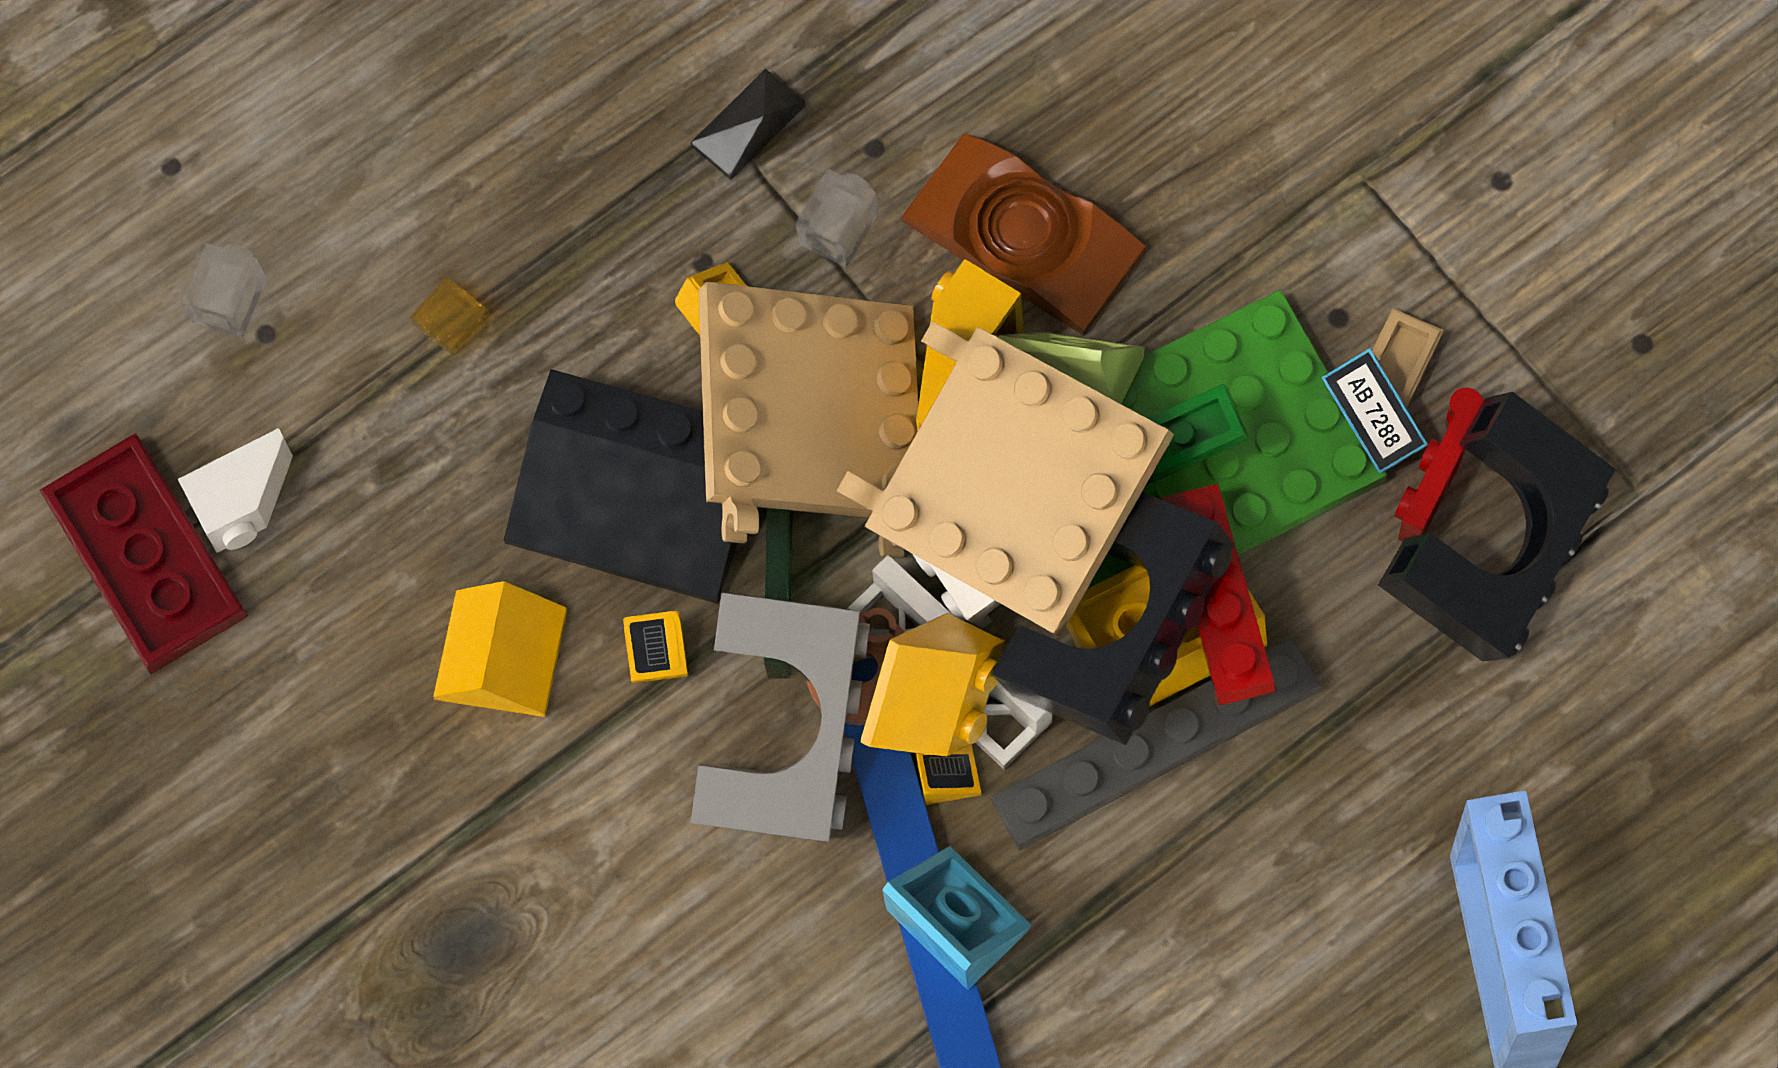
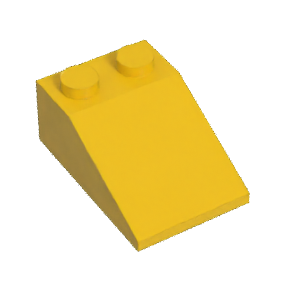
M964 259L954 274L950 271L946 272L937 283L931 300L934 302L930 324L933 321L968 342L977 327L997 338L998 335L1024 333L1021 293ZM928 345L916 419L918 431L957 363L931 349Z

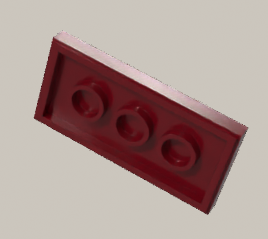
M136 433L39 490L150 675L248 617Z

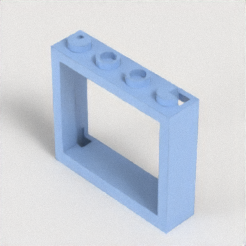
M1527 791L1467 800L1450 853V860L1494 1067L1557 1068L1577 1026V1020ZM1561 999L1564 1017L1547 1020L1544 1001Z

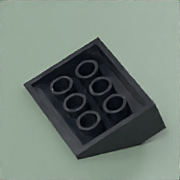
M551 369L532 421L504 536L505 544L717 604L738 543L723 542L722 503L706 502L703 411Z

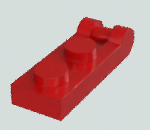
M1468 387L1460 388L1452 394L1445 421L1447 431L1441 442L1433 438L1430 440L1418 467L1419 470L1426 473L1417 490L1410 486L1407 487L1396 509L1394 517L1402 520L1398 540L1403 541L1407 537L1426 534L1467 452L1459 443L1483 403L1482 396L1475 389Z

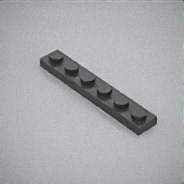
M1293 638L1266 651L1274 680L1275 692L1218 706L1213 684L1210 680L1148 713L1143 725L1133 731L1126 745L1104 736L991 796L992 804L1018 850L1020 851L1320 692L1321 685Z

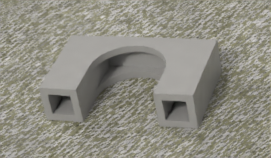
M727 592L721 593L714 650L778 659L799 669L810 680L818 694L822 714L821 727L811 750L796 763L782 769L759 771L700 763L698 765L690 823L826 842L830 840L831 829H843L847 796L836 794L839 771L850 773L855 738L844 737L847 714L858 716L863 682L852 680L854 658H866L870 624L859 623L860 610Z

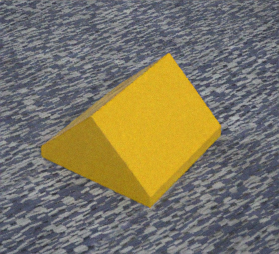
M505 581L456 590L434 691V699L546 717L567 616V608Z

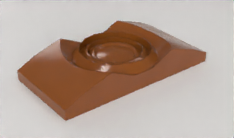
M966 133L961 136L902 215V222L962 260L966 259L1021 293V297L1083 336L1146 251V246L1092 202L1062 191L1043 179L1018 156Z

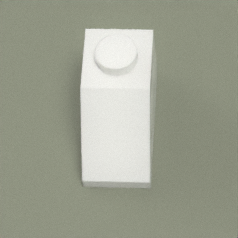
M279 428L178 479L217 553L226 548L228 550H235L246 546L256 538L257 532L268 526L293 457Z

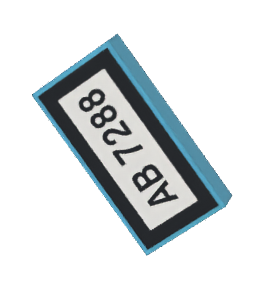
M1370 348L1321 377L1379 474L1428 446V442Z

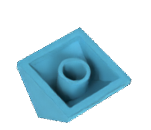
M951 846L890 880L882 889L886 910L967 990L1005 955L1032 926Z

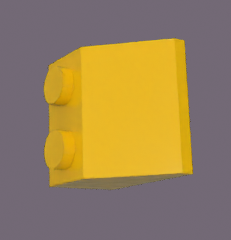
M945 613L890 639L860 742L874 748L946 757L970 744L976 743L987 724L988 717L984 713L989 693L998 683L992 674L999 663L1005 641L949 613Z

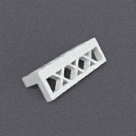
M889 555L872 570L874 583L847 608L860 610L861 613H865L883 595L899 610V626L904 632L911 630L906 629V618L918 627L945 613L951 614ZM872 628L869 632L874 636H881L886 632L890 634L888 629ZM998 682L989 695L999 704H986L984 713L987 715H1011L1025 729L1005 749H1002L987 735L986 724L984 732L976 744L1005 770L1052 724V713L1011 696Z

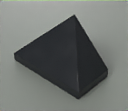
M765 68L691 141V147L731 180L805 107V101Z

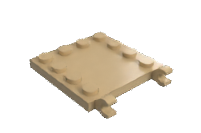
M706 282L699 289L706 502L722 503L723 542L745 544L747 542V533H758L759 514L757 507L869 518L873 511L836 490L847 471L885 491L918 432L916 423L918 388L913 306ZM879 535L880 556L904 557V549Z
M932 321L921 342L957 363L885 491L847 471L836 491L873 511L865 524L866 528L1060 637L1174 434L1159 424L979 327L976 328L968 342Z

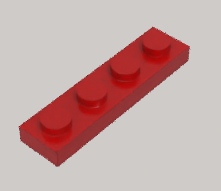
M1214 484L1164 496L1163 500L1218 522L1234 543L1229 567L1222 577L1215 580L1204 600L1205 606L1202 617L1196 625L1218 706L1275 692L1272 672L1219 485Z

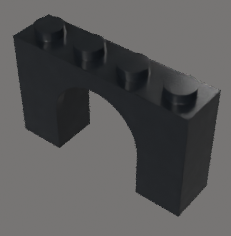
M1514 392L1485 398L1459 445L1506 479L1521 500L1525 512L1526 531L1522 548L1515 561L1498 575L1488 573L1472 564L1432 533L1407 537L1403 540L1378 584L1379 587L1481 661L1507 659L1515 655L1523 647L1529 636V629L1527 628L1536 610L1546 604L1556 588L1555 576L1563 562L1570 559L1578 550L1582 542L1580 532L1589 516L1594 514L1605 502L1609 493V489L1606 486L1616 470Z
M1142 492L1107 553L1137 565L1148 572L1150 580L1149 599L1142 617L1134 628L1125 636L1109 645L1099 648L1082 649L1066 645L1019 625L992 676L1011 696L1126 745L1133 731L1139 729L1145 722L1150 709V700L1159 683L1172 672L1177 660V650L1185 635L1201 619L1205 606L1204 600L1215 580L1222 577L1227 571L1234 543L1218 522Z

